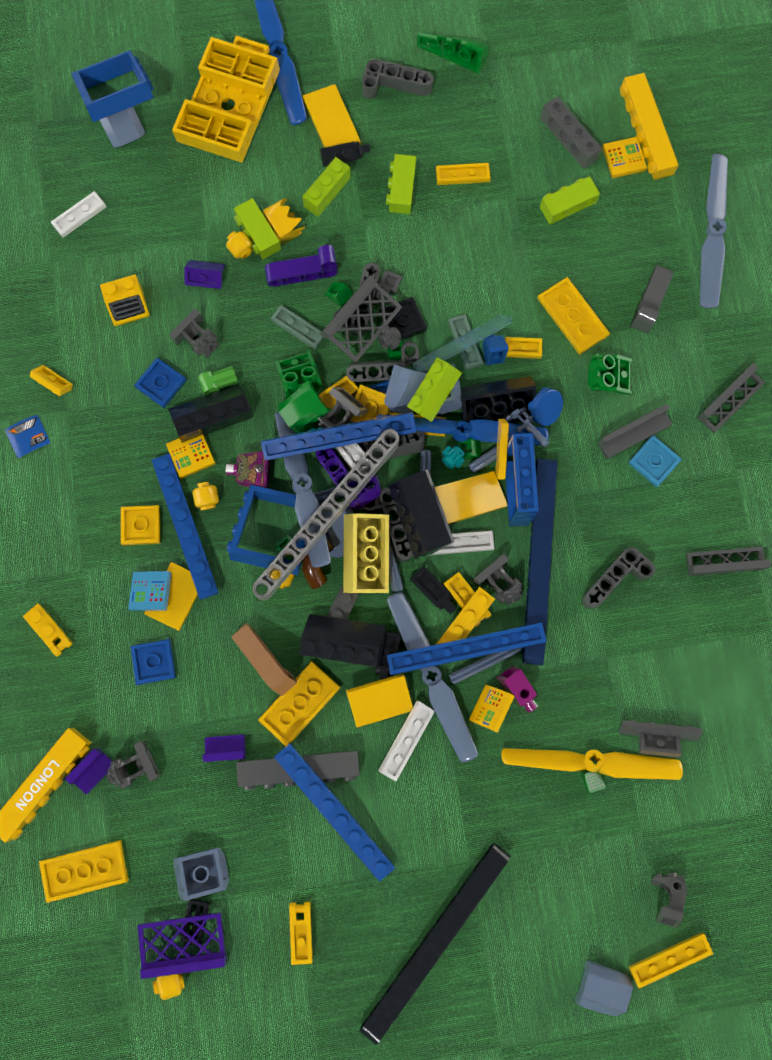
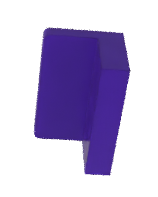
M189 260L184 267L185 285L221 289L222 272L225 264Z
M245 735L205 738L203 762L246 759Z
M94 748L65 780L70 785L76 784L85 794H88L106 776L107 770L111 766L110 763L113 761L100 748Z

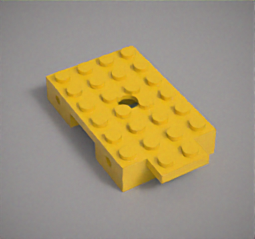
M239 36L235 37L233 44L213 37L210 38L198 66L201 77L191 101L184 100L172 129L177 142L243 163L280 71L277 57L268 55L270 51L268 45ZM229 99L235 102V106L231 110H224L222 108V103L227 102Z

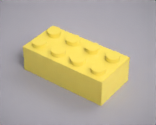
M354 513L344 515L343 593H389V515Z

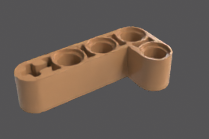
M248 623L244 624L231 636L265 683L273 691L283 696L297 684L293 675L281 666Z

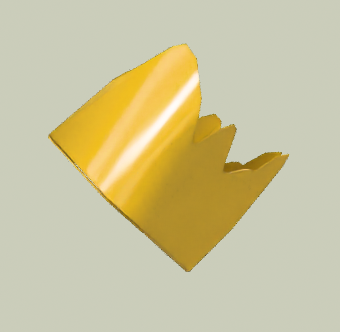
M286 198L263 210L265 219L282 246L301 235V230L305 228L301 227L292 231L302 218H295L294 213L289 212L290 207L283 206L287 201Z

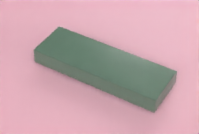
M280 305L270 318L273 323L314 350L324 340L321 330L283 305Z
M466 314L448 319V324L465 370L483 366L484 363Z

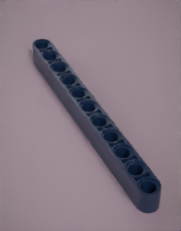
M537 458L536 482L539 512L533 518L531 525L524 626L542 623L546 637L557 460ZM545 643L523 647L522 663L543 666Z

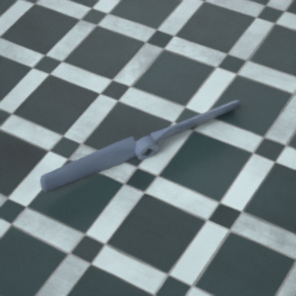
M713 154L706 206L708 219L706 233L708 236L701 248L700 306L704 308H715L719 305L725 257L723 234L727 228L724 218L726 216L728 159L721 154Z
M279 412L275 413L279 437L297 434L288 427ZM304 453L283 457L285 468L293 481L292 488L297 493L295 512L300 528L304 526L320 507L317 498L311 490L312 480L307 475L308 465ZM302 481L305 487H302L299 482ZM313 525L310 527L309 531L311 533H317L320 530V527L317 525ZM326 534L321 537L308 553L313 567H323L331 562Z
M398 592L390 595L387 598V602L407 651L431 646L404 593ZM437 667L420 669L422 671V681L428 685L430 703L461 762L473 760L477 757L478 752L453 691L441 679L442 675ZM428 671L437 674L435 681L427 680Z

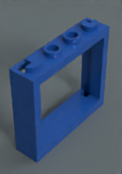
M130 50L71 73L93 122L154 98L151 92L154 88L150 79H148L138 57H134ZM134 71L139 83L91 101L86 89Z
M533 433L513 434L507 446V456H513V461H508L507 457L506 462L509 527L528 526L539 512Z
M250 485L249 491L244 493L243 502L245 503L243 508L240 507L239 521L238 524H234L232 531L234 537L232 541L228 542L227 551L229 552L230 560L268 568L275 560V556L238 548L253 500L256 498L295 507L296 495ZM299 541L296 546L301 549L306 547L305 541ZM294 557L292 560L284 559L283 562L290 564L293 562ZM302 561L291 574L299 575Z

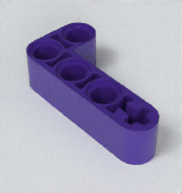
M323 245L318 248V255L265 265L268 286L277 287L335 276L338 272L334 247L332 245Z
M332 448L316 451V457L337 487L349 472ZM375 476L360 491L358 497L349 504L351 508L360 509L381 494V487ZM350 481L347 485L350 488H355L358 483Z

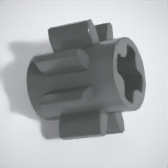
M389 326L381 329L380 336L378 337L381 346L385 349L390 347L391 350L397 348L401 342L399 330L395 327L389 328Z

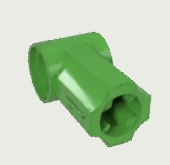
M232 366L216 372L207 371L198 376L204 395L217 392L220 388L238 382Z

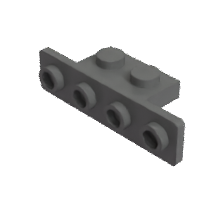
M627 720L621 723L619 734L637 735L640 754L680 757V740L698 741L702 734V729L693 726L681 727L673 724L660 725L653 722L640 723Z

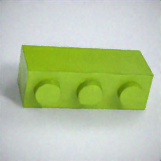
M395 154L394 161L390 162V172L393 175L388 179V188L391 189V192L386 197V205H389V212L410 214L416 156Z
M335 157L302 196L304 208L319 217L350 180V167Z
M590 176L585 179L580 178L570 186L566 185L553 194H546L542 198L540 209L549 225L596 204L600 193Z
M253 198L234 208L235 216L233 218L238 226H242L243 232L252 241V249L256 255L259 254L263 260L281 250L279 239Z
M437 357L407 407L432 422L462 373Z

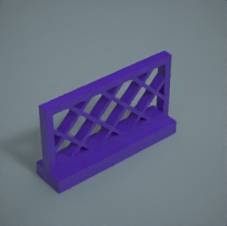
M221 912L138 924L141 979L221 968L227 964ZM217 918V928L213 933L203 926L208 919ZM187 922H193L199 927L193 936L183 929ZM167 925H173L178 929L172 939L162 932ZM144 928H152L157 932V935L151 942L144 937ZM200 929L210 936L204 945L194 938ZM180 932L190 939L184 948L174 942V939ZM159 935L169 942L163 951L153 944ZM212 938L219 943V952H211L206 948ZM191 941L201 948L197 955H190L185 951ZM170 944L180 951L176 958H170L164 953ZM151 947L159 956L155 961L146 962V952Z

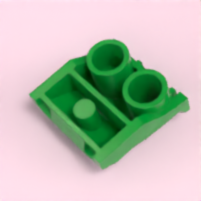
M310 350L304 354L275 361L286 397L292 395L308 380H311V385L315 391L322 386Z
M598 353L593 355L588 366V385L591 390L613 392L622 395L632 394V390H630V363L632 358Z
M311 380L303 383L292 395L278 404L280 415L288 427L296 433L305 432L319 422L318 417H324L331 411L329 407H326L311 385Z

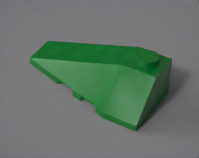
M422 32L417 34V47L479 74L488 58L489 46L483 42H478L474 39Z

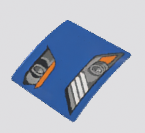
M38 415L24 419L5 429L17 458L50 444V440Z

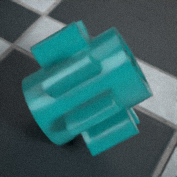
M456 445L452 448L447 446L442 453L444 456L442 458L443 463L451 469L454 466L459 468L465 461L463 458L464 452Z

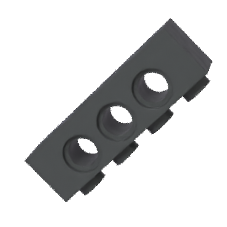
M556 97L545 104L540 119L579 165L585 169L596 162L602 148L563 102Z

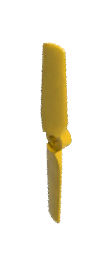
M504 748L501 752L502 761L507 765L570 772L587 769L590 772L599 771L601 774L614 778L680 780L683 775L682 763L677 759L620 752L602 754L598 750H589L586 755L571 751ZM591 758L597 761L596 765L590 760Z

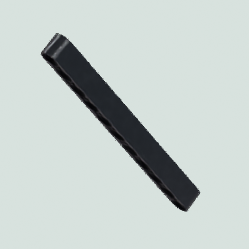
M493 843L361 1025L359 1032L375 1045L381 1041L510 860L511 855L496 843Z

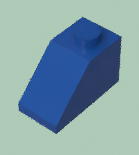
M493 334L484 338L482 348L485 364L504 363L508 352V345L503 336Z

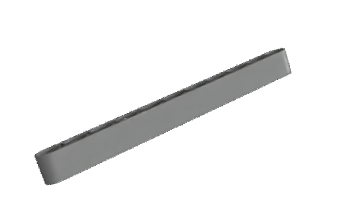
M388 429L381 434L257 579L252 590L259 600L265 601L271 598L394 453L399 444V435L395 430ZM390 437L393 438L395 442L392 444H388L385 442V439ZM375 452L383 454L381 458H374L372 455ZM364 466H367L371 469L368 473H362L360 471V469ZM350 481L358 483L355 488H350L347 484ZM337 496H344L346 498L342 503L335 501ZM329 510L333 515L330 518H325L322 516L323 512ZM317 525L320 527V530L317 533H311L309 531L310 527ZM304 540L307 542L306 547L298 548L296 546L297 543ZM288 555L294 557L293 562L290 564L283 562L284 558ZM278 570L281 572V576L278 579L271 578L273 571ZM260 586H267L268 591L264 595H259L258 588Z

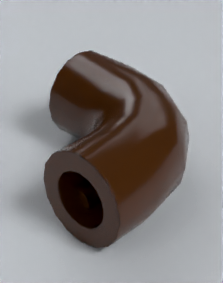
M327 539L328 549L330 553L331 551H333V546ZM307 554L302 560V571L310 588L317 589L326 583L327 577L322 567H313L311 565L309 555Z

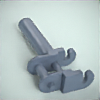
M525 407L517 409L510 416H507V421L518 417L523 422L521 427L517 428L518 432L526 429L529 433H533V437L544 447L550 443L530 423L533 422V416H529L525 412ZM523 414L527 419L524 420L520 415Z

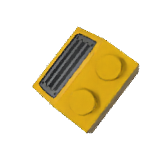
M136 274L100 284L104 302L114 326L150 316L143 290Z

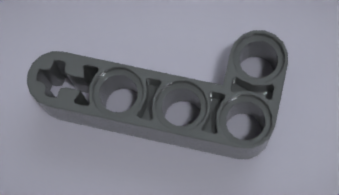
M372 59L368 61L364 71L362 94L367 99H373L377 96L379 87L384 86L421 96H428L433 88V75L428 71Z
M368 263L365 265L359 288L371 274L376 279L375 282L379 284L380 269L377 264ZM375 289L370 292L371 301L375 300L377 293ZM360 304L359 314H369L368 308L366 310L360 309L361 306L368 307V304ZM340 310L334 313L333 318L338 314ZM360 317V323L364 324L362 327H369V317ZM348 318V328H357L355 325L357 324V318ZM361 330V336L365 335L368 330ZM348 331V334L358 336V331Z
M656 265L630 327L646 334L649 333L658 317L659 307L674 271Z
M405 341L401 346L400 360L351 362L346 369L347 377L353 382L390 380L391 374L387 372V368L394 366V364L405 368L408 365H414L416 367L415 370H419L418 347L413 341ZM413 346L415 348L414 353L406 354V347ZM362 367H365L366 375L363 376V372H357V375L354 376L351 371H353V368H356L357 371H363ZM371 367H377L378 373L371 375L368 370Z
M416 431L399 435V444L402 445L397 447L389 459L421 452L425 447L424 432ZM389 437L385 439V442L392 444L395 440ZM376 440L358 444L366 453ZM375 452L372 456L374 458H381L383 454Z
M389 488L382 489L381 494L372 500L375 503L372 508H367L366 506L361 508L366 514L382 511L384 515H389L390 513L398 515L394 500L389 503L383 501L384 496H391ZM400 517L395 521L389 519V535L396 558L403 563L409 562L412 559L413 553ZM402 531L404 537L398 539L394 536V532ZM403 543L405 551H409L406 557L404 554H400L402 552L401 544Z
M627 548L620 553L583 595L582 605L587 609H594L601 605L629 572L638 580L648 579L655 573L654 564L637 549ZM626 553L633 556V562H629L626 559ZM641 566L647 568V575L642 574L640 570ZM614 567H617V568L620 569V571H621V575H620V576H617V575L614 574V572H613V568H614ZM601 581L607 582L608 590L602 589ZM596 593L599 594V595L594 599V602H593V603H590V602H589L590 599H591L590 597H592V596L595 595Z

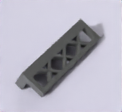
M754 363L698 417L713 433L765 383L754 373L758 369ZM749 377L758 384L755 388L747 387L746 380ZM735 391H743L742 400H734ZM723 403H731L730 412H722ZM710 416H718L719 423L716 426L707 420Z
M668 404L602 437L598 442V446L606 460L670 427L672 422L666 414L670 409Z
M763 547L686 553L689 576L758 571L771 567L770 559H764ZM750 552H757L759 560L751 561L747 556ZM731 554H737L742 558L739 562L728 560ZM713 555H717L723 561L720 564H713L709 560ZM692 557H699L704 563L693 566Z

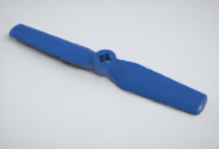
M255 0L262 34L270 45V56L277 57L280 71L276 82L291 125L301 124L307 119L294 63L288 56L287 48L283 44L284 30L274 1Z
M379 414L377 415L376 419L393 415ZM414 417L416 431L452 434L453 438L460 442L467 441L469 438L483 442H497L498 421L482 419L470 420V423L464 421L456 422L434 418L431 422L424 417ZM508 423V443L513 434L529 433L526 429L521 432L517 431L521 424ZM535 427L547 440L549 439V433L546 428ZM533 437L534 445H542Z

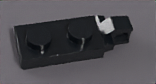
M354 141L320 148L322 166H329L335 157L344 163L356 161L362 158V153L370 152L369 144L360 146L359 142Z
M425 566L410 578V581L439 610L444 608L451 615L457 609L450 602L453 599L450 595L451 593Z
M385 631L381 665L375 667V675H379V680L393 676L390 674L387 655L399 653L402 637L399 633Z

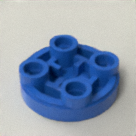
M543 387L528 405L533 421L542 426L553 424L561 414L563 398L557 390Z

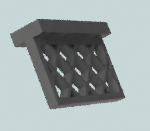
M371 275L321 332L325 339L328 338L355 363L378 337L381 329L386 327L402 308L396 300L375 282L376 279ZM373 289L380 293V300L371 301L370 292ZM381 303L382 313L372 314L371 304ZM384 303H391L396 309L392 313H385ZM368 304L369 314H359V305ZM382 316V326L373 327V317ZM360 317H369L370 327H361ZM348 318H357V328H348ZM361 330H370L371 339L362 341ZM345 331L346 341L339 342L333 336L337 332ZM348 331H358L359 341H349ZM349 344H359L360 352L356 356L350 352Z

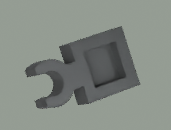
M385 270L379 286L389 295L390 293L395 295L402 281V276ZM377 292L376 300H379L380 293Z

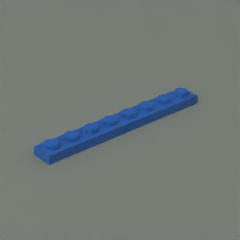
M413 412L261 440L264 459L270 460L377 440L388 429L395 430L398 435L416 432Z
M166 454L152 459L199 599L203 600L217 595L219 592L171 456Z
M537 623L387 655L390 674L395 675L542 644L547 641L543 624Z
M291 743L274 756L276 761L379 882L395 869L394 864Z

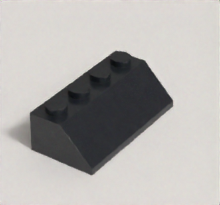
M531 376L460 387L462 400L460 408L461 419L467 423H470V420L482 419L498 421V419L506 420L507 416H510L512 412L524 407L526 408L525 412L531 416L528 405L536 397V384ZM523 414L520 415L524 420L527 419ZM517 417L516 419L513 418L512 420L507 422L516 423L522 421Z
M239 384L168 409L181 443L252 418L250 406Z
M428 469L400 479L389 486L414 558L431 555L455 542Z
M309 614L301 636L299 655L378 667L381 665L386 625Z

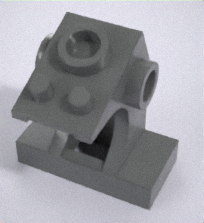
M194 308L169 336L177 346L185 340L193 347L192 350L198 356L203 355L208 358L220 346L217 342L218 337L208 328L204 331L199 326L203 319L200 312ZM200 334L201 337L194 341V339Z
M333 387L329 394L336 399V403L327 415L318 417L320 421L318 425L324 429L349 424L354 415L365 416L369 409L342 387ZM343 408L347 413L341 420L337 415Z
M503 554L477 575L473 581L477 586L486 581L495 591L496 599L501 604L505 602L509 606L521 598L523 594L521 588L523 586L517 578L512 580L502 566L509 560ZM501 577L509 585L503 591L495 584Z
M139 741L133 744L137 751L135 756L125 761L120 758L110 763L111 766L106 774L110 785L113 784L115 788L120 786L121 789H124L133 784L132 780L144 774H147L149 781L161 778L146 741ZM136 761L140 771L129 776L125 766Z
M669 873L662 877V874H656L651 884L665 889L670 897L669 905L662 906L659 910L656 922L677 928L682 922L687 894L684 876H678L677 873Z

